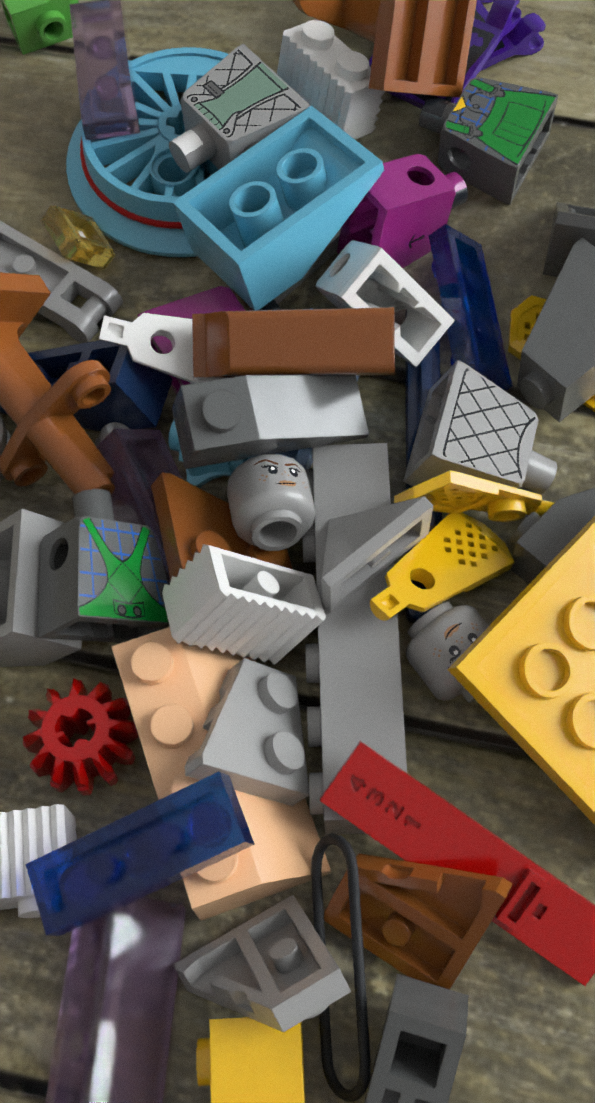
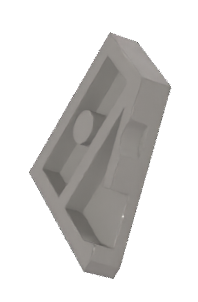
M244 658L228 670L219 690L220 701L211 708L203 725V728L208 731L201 748L189 756L185 764V776L293 806L309 796L296 676Z
M294 895L289 896L173 964L188 992L281 1032L287 1031L305 1019L321 1014L330 1004L351 992L340 968Z

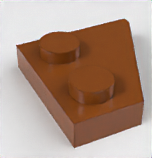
M162 472L151 485L170 580L172 576H178L180 568L185 569L187 560L193 561L195 552L201 553L203 544L292 569L287 548L279 551H267L250 545L238 537L232 524L229 503L171 473Z
M359 853L356 856L359 875L363 947L407 977L450 989L505 900L512 883L503 877ZM346 870L324 912V921L352 939L348 874Z

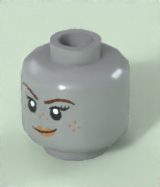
M262 454L243 462L230 475L227 497L232 524L238 537L248 544L267 551L283 550L296 544L313 525L316 509L309 480L304 467L295 459L280 454Z
M449 601L439 604L418 619L407 631L412 640L406 648V657L433 695L439 700H451L462 694L468 703L475 701V698L447 670L489 627L478 611L470 605L453 607Z

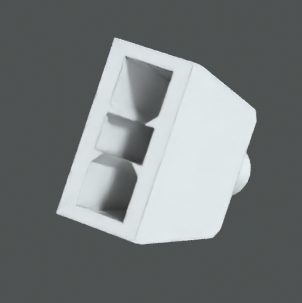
M352 240L340 252L315 286L338 309L394 307V312L400 309H407V317L403 324L400 326V324L395 322V354L415 367L419 365L455 321L379 246Z

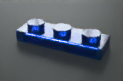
M444 224L429 235V241L433 257L432 271L438 282L442 308L455 320L447 329L452 352L451 366L459 360L506 391L513 387L482 245L449 225Z
M218 771L25 865L45 934L61 936L255 845L230 776Z

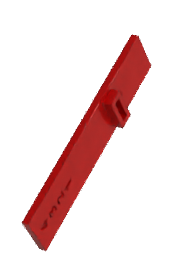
M360 740L323 792L319 801L405 861L503 877L511 882L512 886L492 922L586 986L595 973V904Z

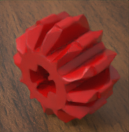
M73 678L69 687V696L62 698L58 691L47 688L46 698L51 707L48 711L41 709L28 710V719L38 729L22 737L23 746L27 751L36 754L30 762V768L38 777L50 775V785L55 791L63 793L75 781L78 791L83 796H90L94 789V777L99 775L109 786L116 785L118 777L111 766L115 762L123 765L134 764L136 756L125 744L139 738L135 722L126 720L131 713L126 698L121 697L112 700V691L109 685L99 682L88 694L82 680ZM89 729L92 730L94 735L90 741L78 739L74 746L70 742L74 733L84 736Z

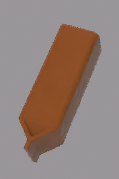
M394 307L219 311L192 314L194 378H232L245 375H395Z

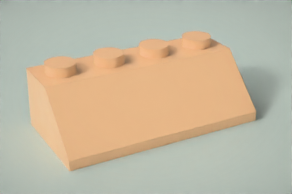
M170 627L111 646L191 908L200 921L312 881V855L320 838L305 798L290 806L185 776V764L189 756L201 748L208 731L203 728V725L211 708L220 701L219 690L227 672L244 658L238 654L233 656L228 650L222 653L217 647L211 651L206 645L201 649L198 645L189 646L183 641L178 644L172 638ZM245 657L246 659L256 662V659L253 660L251 657ZM325 852L322 859V877L331 874Z

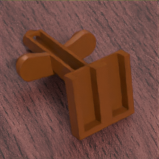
M292 0L302 13L346 29L374 44L369 89L460 98L463 92L477 0Z
M0 272V405L17 425L0 456V473L6 480L14 481L17 486H27L38 481L46 474L48 466L45 461H47L74 494L89 489H104L112 494L115 486L110 479L115 472L73 416L79 409L96 406L109 395L111 387L108 384L110 373L99 361L88 360L71 367L51 386L19 341L20 336L48 299L51 292L40 275Z

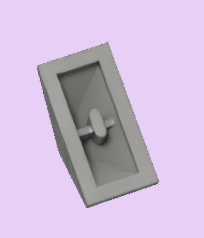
M425 496L329 519L322 570V604L330 613L429 534L433 504Z

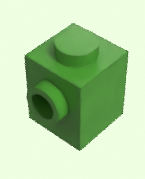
M0 0L6 22L23 55L79 35L74 18V13L81 11L78 0Z

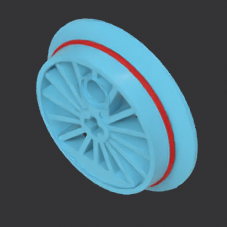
M196 47L171 48L149 53L115 70L92 94L86 105L83 117L72 134L66 158V172L72 196L79 210L98 231L125 247L151 255L165 257L197 256L191 249L173 202L207 179L209 174L212 175L219 169L210 160H207L192 171L184 172L175 162L169 149V142L185 133L182 107L177 92H185L228 55L227 53ZM155 91H164L167 103ZM137 177L131 186L126 184Z

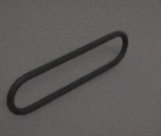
M331 833L320 839L312 855L311 880L314 928L326 946L321 872L322 859L328 846L332 844L337 845L345 857L348 874L360 1063L359 1078L356 1086L351 1090L344 1088L338 1081L334 1071L329 1006L319 1014L321 1058L324 1075L330 1089L338 1098L345 1102L359 1100L366 1092L371 1073L359 875L356 855L351 844L343 836Z

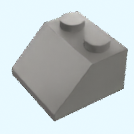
M25 509L18 510L0 522V667L45 666L80 650L82 640L38 637L40 543L45 535L65 523Z

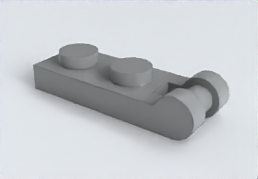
M0 221V272L40 275L51 294L38 313L63 327L76 341L80 343L89 342L99 331L97 324L104 315L111 317L123 304L121 295L109 283ZM78 295L87 300L81 308L71 304Z

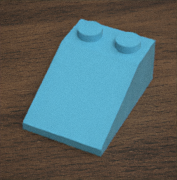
M311 105L173 202V205L192 251L253 310H260L305 276L383 173L384 166L382 160Z

